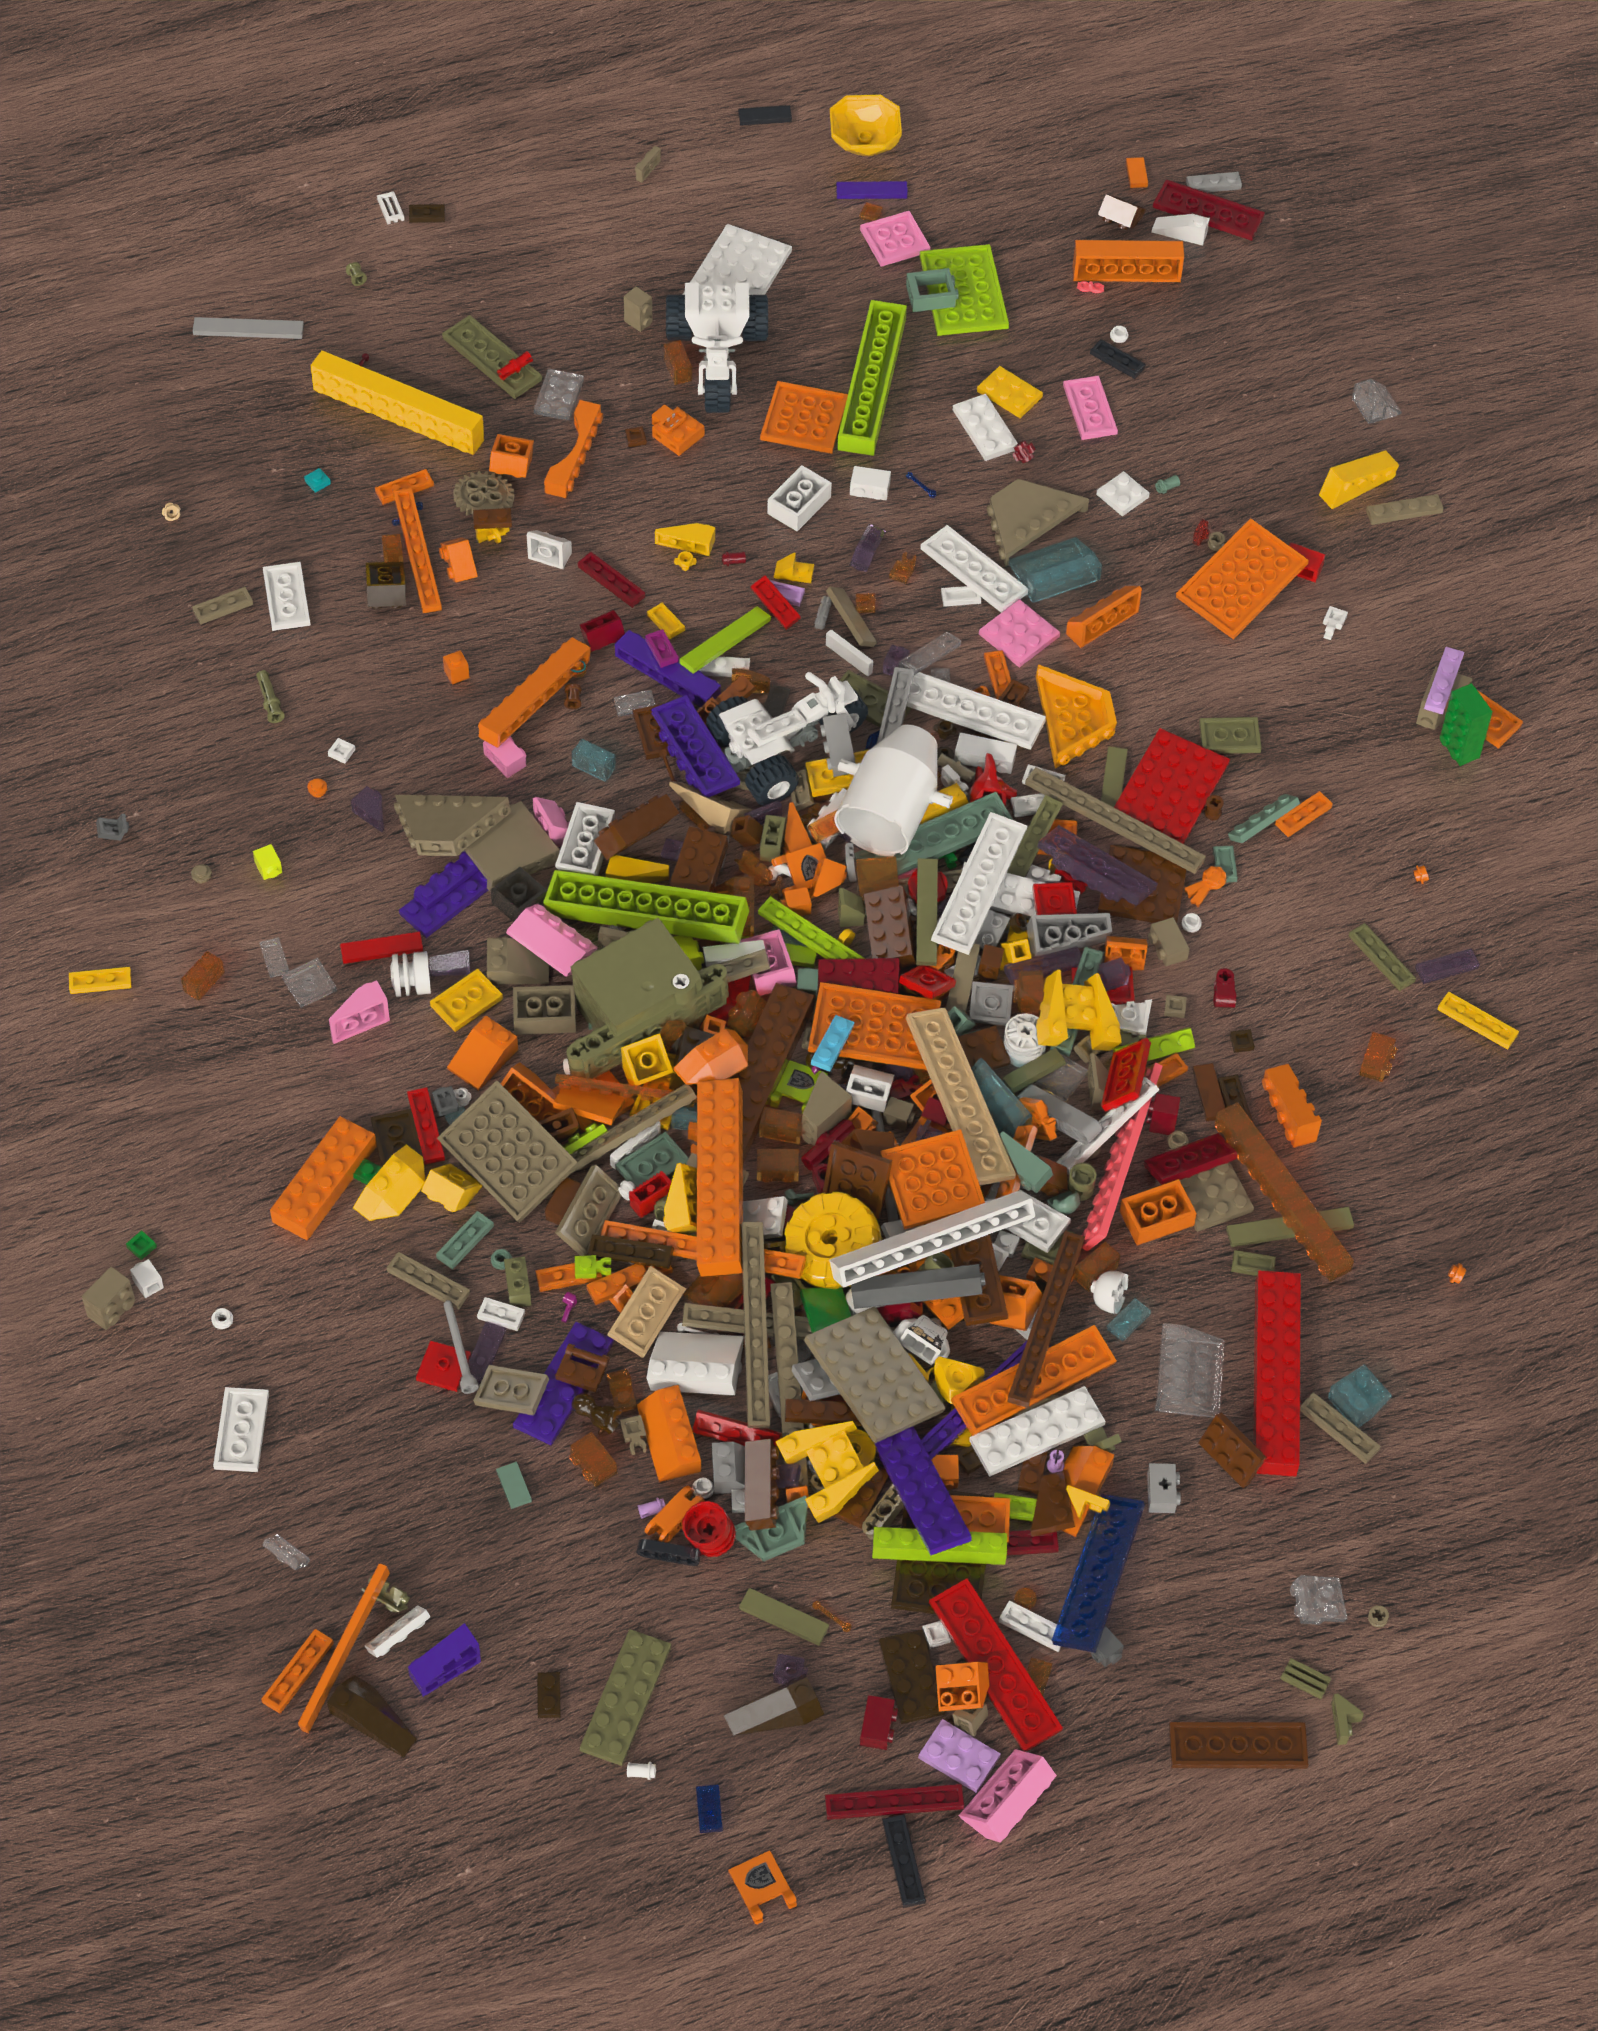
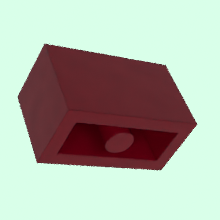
M614 610L579 624L584 643L591 647V652L600 650L611 643H616L625 634L621 618Z
M1156 1093L1155 1101L1151 1100L1147 1116L1146 1123L1150 1124L1149 1132L1170 1135L1175 1131L1181 1097Z
M868 1695L860 1736V1746L887 1750L888 1742H893L894 1729L890 1728L892 1721L896 1722L898 1708H894V1699Z

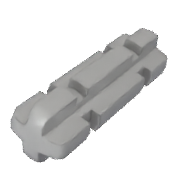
M823 596L815 620L816 629L822 630L825 628V622L827 621L829 608L832 603L830 597Z

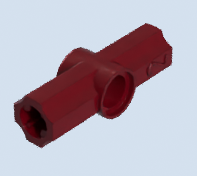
M843 1119L829 1133L824 1132L821 1134L815 1145L801 1157L804 1166L811 1171L817 1165L824 1163L829 1158L831 1144L834 1141L841 1143L856 1129L853 1123L848 1119Z

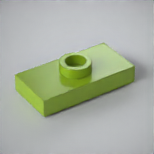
M994 1493V1498H1010L1011 1519L1033 1522L1037 1499Z

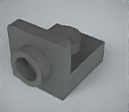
M452 1086L447 1088L440 1087L432 1092V1101L437 1108L439 1117L459 1111V1105Z

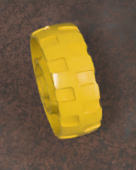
M842 1192L820 1193L812 1196L804 1204L801 1203L793 1212L790 1222H787L784 1232L786 1237L785 1252L805 1256L806 1263L801 1277L804 1281L816 1288L838 1289L842 1286L833 1279L829 1259L882 1241L881 1229L872 1211L859 1199Z

